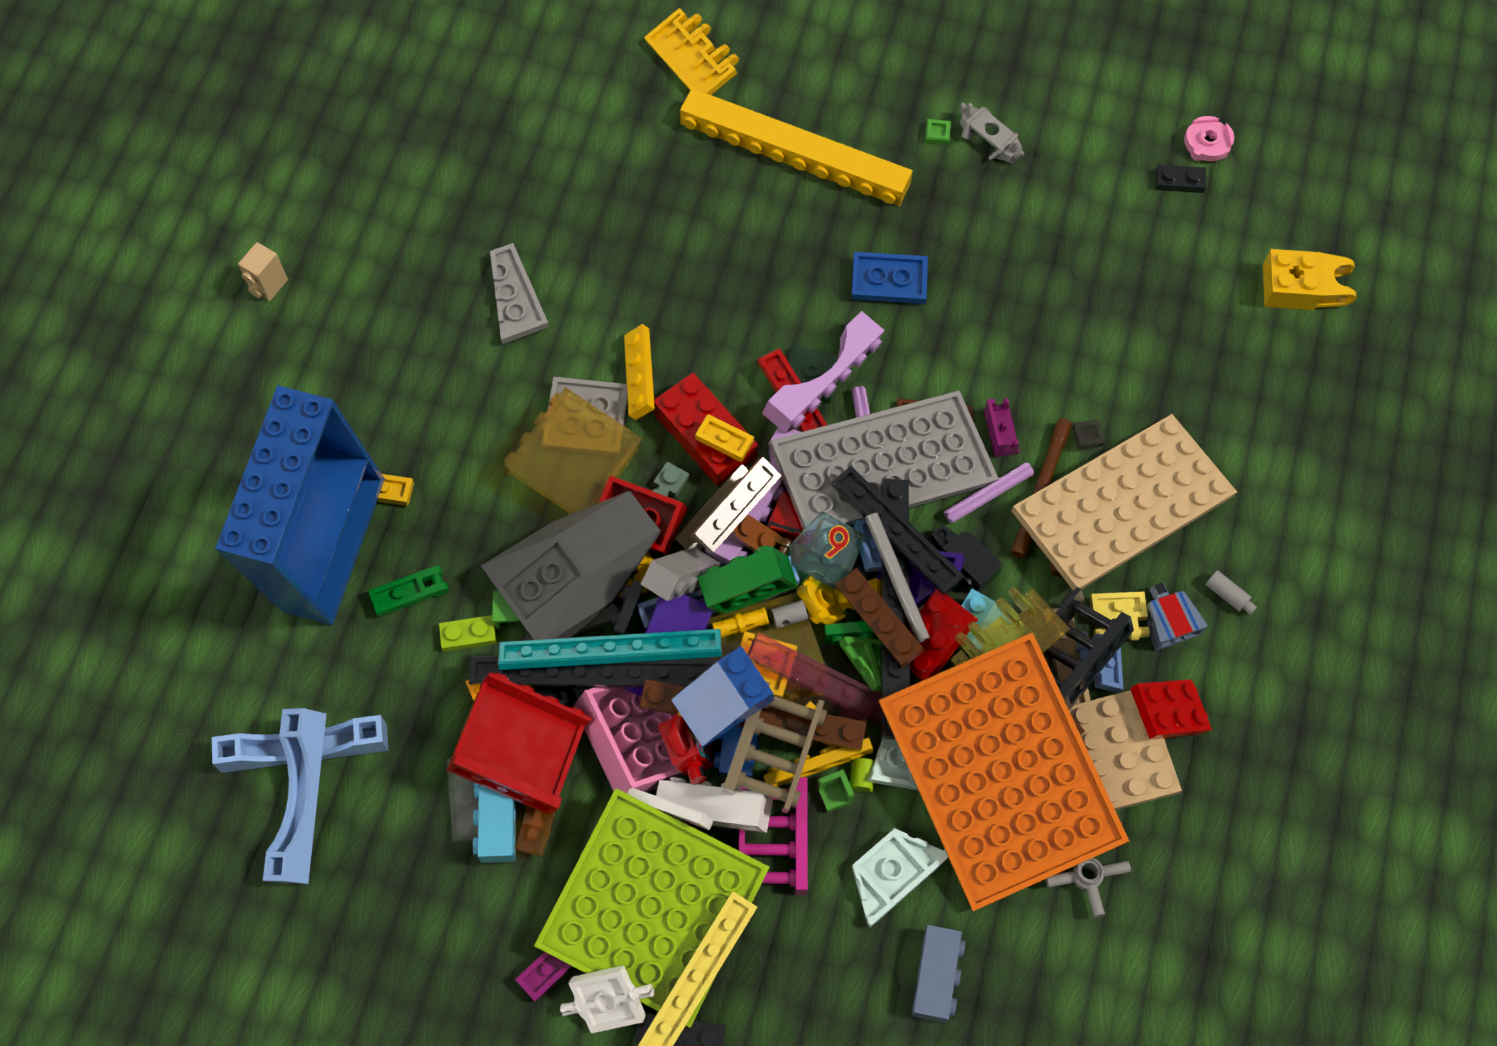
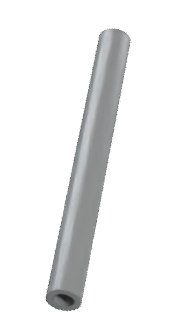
M878 513L865 517L915 639L918 642L925 641L930 638L879 515Z

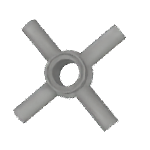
M1091 858L1075 865L1073 871L1055 874L1046 878L1045 882L1048 888L1074 883L1079 889L1087 890L1093 916L1096 918L1105 915L1098 891V886L1103 881V877L1131 872L1129 861L1101 865L1098 860ZM1081 870H1090L1094 874V879L1085 878Z

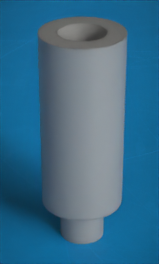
M1218 570L1205 584L1239 612L1243 609L1251 615L1257 608V606L1249 601L1252 598L1249 594Z

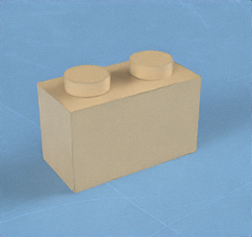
M258 242L238 263L242 272L241 276L249 286V292L257 298L263 297L271 301L288 281L277 253Z

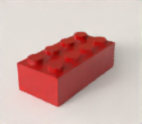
M691 373L654 400V416L717 487L724 483L741 464L746 467L758 458V444L755 440L742 462L695 439L696 432L708 414L745 433L747 431L694 373Z

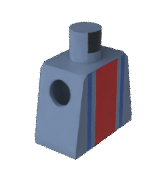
M1164 583L1156 584L1149 589L1154 600L1147 605L1148 617L1146 622L1155 651L1203 634L1208 626L1185 592L1180 591L1169 595Z

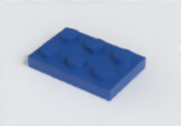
M854 252L851 299L926 304L928 256Z

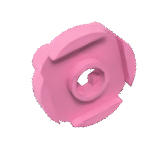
M1203 116L1195 119L1188 127L1184 142L1194 160L1217 161L1227 157L1234 143V133L1227 123L1226 125L1220 123L1219 118ZM1209 136V138L1214 139V141H1206L1205 137Z

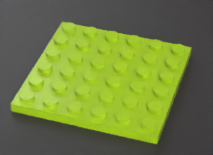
M615 788L534 946L585 973L624 965L635 987L652 985L654 996L640 999V1002L659 1011L732 891L752 903L770 867ZM712 983L710 984L706 993L702 997L695 1011L691 1015L686 1026L691 1028Z

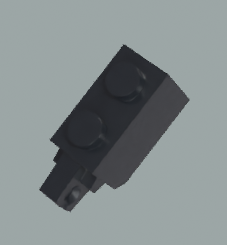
M941 525L932 533L931 539L940 551L963 555L964 562L961 573L964 575V578L961 580V583L968 590L974 589L980 592L1000 574L1003 564L970 532H961L957 535L946 526Z

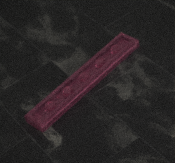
M759 632L755 634L747 654L753 663L880 725V704L878 702L880 700V692L872 691L870 687Z

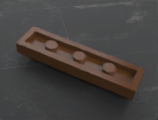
M857 568L835 584L837 589L902 668L924 652L923 647Z

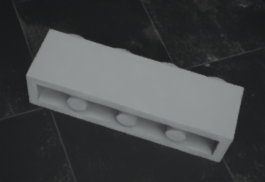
M693 547L652 560L641 585L669 601L701 589L698 577L704 575L707 569L720 566L721 563Z

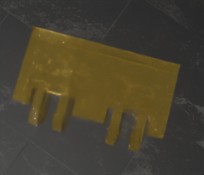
M1012 587L1008 591V595L1023 612L1019 615L1003 598H999L995 604L1011 624L1002 616L985 630L974 621L971 622L968 628L983 647L978 649L965 634L960 632L955 638L972 658L969 659L960 650L951 660L956 666L1032 632L1042 653H1044L1064 636L1070 628L1033 589L1023 596L1016 588Z

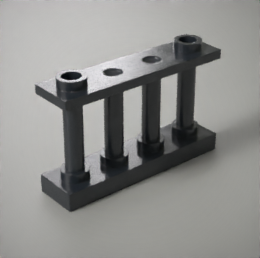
M1076 587L1071 594L1065 596L1061 607L1035 637L1043 654L1046 653L1073 670L1067 680L1062 681L1053 676L1069 711L1134 631L1131 616L1121 612L1116 619L1111 620L1084 605L1085 600L1082 589ZM1078 613L1106 629L1100 639L1094 640L1068 625V623ZM1062 633L1088 648L1089 652L1084 659L1077 660L1053 646V641Z

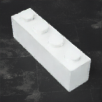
M670 777V781L659 780L656 793L657 797L703 812L712 818L713 823L711 826L767 833L773 802L771 797L749 789L739 790L735 788L733 795L722 792L725 783H722L721 787H714L712 783L707 781L698 785L686 783V780L676 777Z

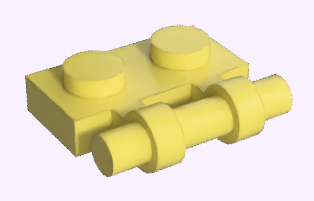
M1144 592L1091 594L1089 597L1091 609L1111 620L1116 619L1121 612L1131 616L1134 631L1128 637L1130 641H1138L1139 638L1149 637V627H1139L1138 621L1146 620L1148 617ZM1094 629V636L1097 634L1103 635L1106 629Z

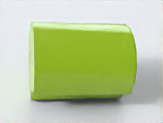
M855 758L852 760L850 786L853 791L861 793L873 792V783L867 782L874 763L873 760L867 758Z

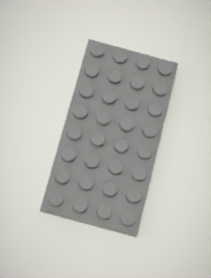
M960 391L774 439L769 444L806 537L830 531L835 526L844 527L854 524L857 520L865 519L831 486V482L849 466H852L880 494L883 478L909 480V508L983 488L999 480Z

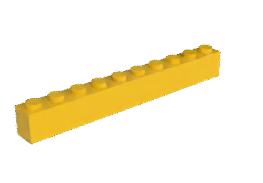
M693 88L680 109V123L689 129H695L706 133L710 137L725 140L731 145L749 149L755 154H762L776 162H783L798 170L815 174L819 178L834 181L843 187L858 190L864 195H871L882 199L888 204L900 206L911 184L913 172L911 169Z

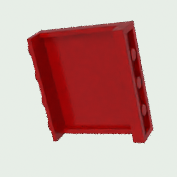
M490 672L480 685L446 771L551 815L560 806L562 798L559 795L584 727L591 721V717L584 715L585 713L581 709L569 708L560 704L559 700L554 697L535 693L534 689L527 685L515 684L509 681L508 677L503 674H493Z

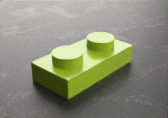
M492 615L439 623L443 652L497 644Z

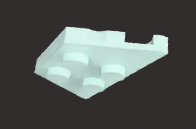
M894 828L852 865L864 914L870 928L949 859L945 849L941 850L927 844L928 842L909 837L907 833Z

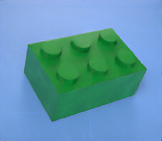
M772 546L759 547L754 551V554L747 557H735L729 561L730 564L723 567H711L705 571L704 575L698 577L707 608L724 616L798 587L789 557Z

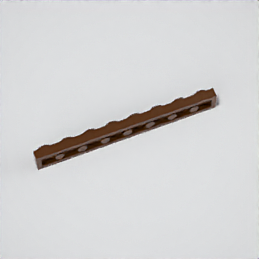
M645 679L640 708L677 715L679 711L671 699L686 687ZM768 706V709L762 708L759 718L764 719L763 722L804 736L807 735L811 723L809 719ZM826 714L822 727L816 726L812 742L861 751L866 722ZM746 720L735 727L743 728Z

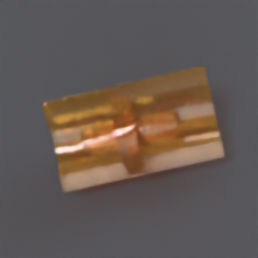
M527 806L515 850L543 857L556 811L548 815Z

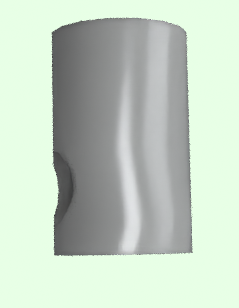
M802 600L771 609V616L776 629L808 620L807 611Z

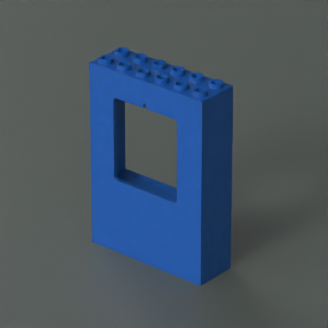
M277 385L215 548L282 612L332 626L385 480L333 399Z

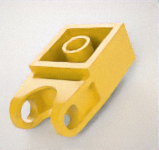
M1270 249L1263 263L1264 307L1315 310V308L1341 307L1353 303L1357 298L1356 291L1339 284L1335 279L1336 277L1352 273L1355 268L1353 260L1321 252Z

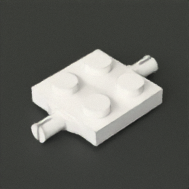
M624 965L574 976L568 983L574 995V1002L561 1004L560 1011L563 1016L580 1014L586 1021L591 1033L642 1023L646 1014L640 999L653 997L654 988H652L651 984L635 987Z

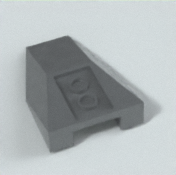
M627 491L549 523L484 563L481 567L534 640L571 638L614 603L661 533V530L634 495Z

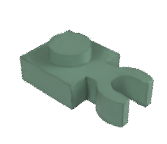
M666 462L654 480V486L658 489L652 491L667 497L671 495L676 498L688 481L689 473Z

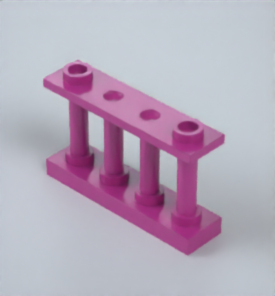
M800 777L796 790L801 793L795 813H790V816H770L768 827L790 828V831H795V841H790V844H745V830L739 829V851L746 855H782L795 859V869H790V872H767L762 884H790V887H795V895H807V777Z

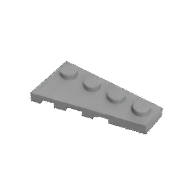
M511 243L490 251L502 344L549 328L546 316L514 244Z

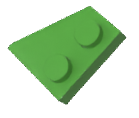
M844 636L839 641L840 646L870 689L880 692V640Z

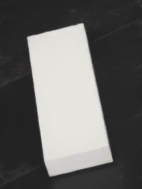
M629 788L627 793L674 818L710 830L713 823L712 818L703 812L638 789Z

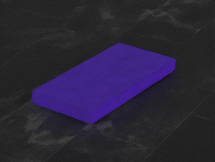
M686 595L669 601L659 596L644 633L705 630L713 610L707 608L705 603ZM644 688L622 689L642 696Z

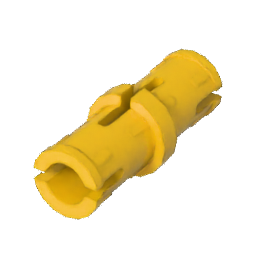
M762 607L744 614L736 613L734 617L714 622L712 625L713 629L721 630V638L732 634H744L746 630L769 624L765 608Z

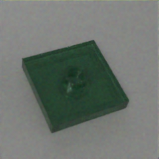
M793 345L789 364L801 383H805L822 376L830 370L837 362L839 355ZM833 393L828 398L823 396L820 401L831 403Z

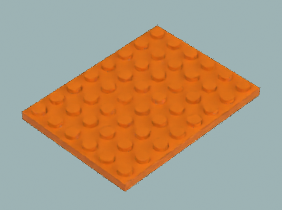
M1033 632L878 700L972 911L1129 842Z

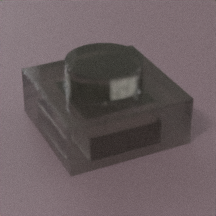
M1099 419L1073 424L1072 429L1078 450L1104 445L1105 439Z

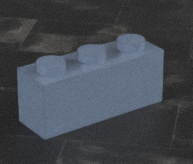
M927 925L925 928L912 1017L946 1023L949 1020V1016L954 1017L957 999L952 998L953 988L959 987L961 970L956 969L958 958H963L965 941L961 940V931Z

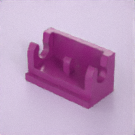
M1004 398L1003 403L999 405L995 404L994 399H987L984 409L994 458L1020 453L1019 442L1016 437L1009 408L1010 404L1007 398Z

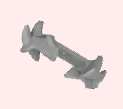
M961 103L960 112L962 118L960 124L963 127L961 137L971 140L973 139L971 130L978 133L996 149L988 157L990 160L998 159L1014 163L1023 157L1024 151H1022L1023 148L1018 140L1017 132L1013 133L992 116L987 108L982 107L978 109L974 108L971 103L967 106L965 103ZM987 124L997 126L999 128L998 134H987L985 126Z

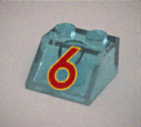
M821 511L790 545L791 565L835 589V584L851 572L865 536L858 530Z

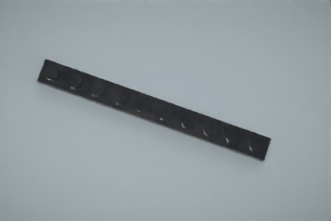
M883 478L881 481V495L909 521V480ZM892 546L909 587V562ZM881 557V598L909 630V622ZM880 641V699H883L910 687V663L902 668ZM880 706V739H895Z
M471 656L469 684L471 686H480L483 679L491 672L493 674H503L508 677L509 681L515 684L534 687L644 688L645 679L687 687L720 659H675L499 670V657Z

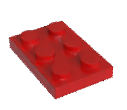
M937 589L919 611L930 638L919 642L924 652L910 662V670L922 680L935 676L941 671L979 620L949 595L943 596ZM909 625V631L914 636L912 629Z
M1192 679L1138 683L1130 688L1150 740L1205 734L1212 730L1208 715L1203 708L1198 690Z

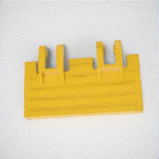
M679 8L648 33L644 39L690 91L693 88L712 95L737 74L733 66L737 64L739 58L732 54L724 59L728 55L730 48L724 44L715 50L714 45L706 37L711 27L705 23L697 28L702 22V17L699 14H694L688 19L686 14Z

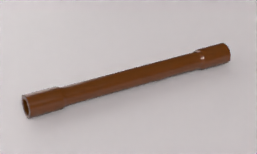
M1057 420L1051 437V444L1033 494L1049 486L1060 454L1072 427V423L1069 420ZM1021 525L1020 531L1016 535L1010 552L1012 556L1018 559L1026 558L1032 541V537L1023 525Z

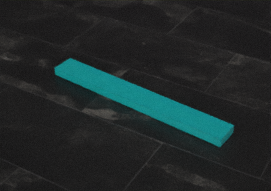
M711 629L500 642L498 666L499 670L722 657L721 630Z

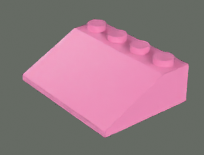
M596 687L585 690L573 707L581 709L585 713L584 715L591 717V721L584 727V730L613 791L617 788L628 793L629 788H635L648 793L658 788L659 780L670 781V777L680 778L685 776L683 772L672 764L658 728L659 724L671 719L674 715L641 709L642 696L619 687Z

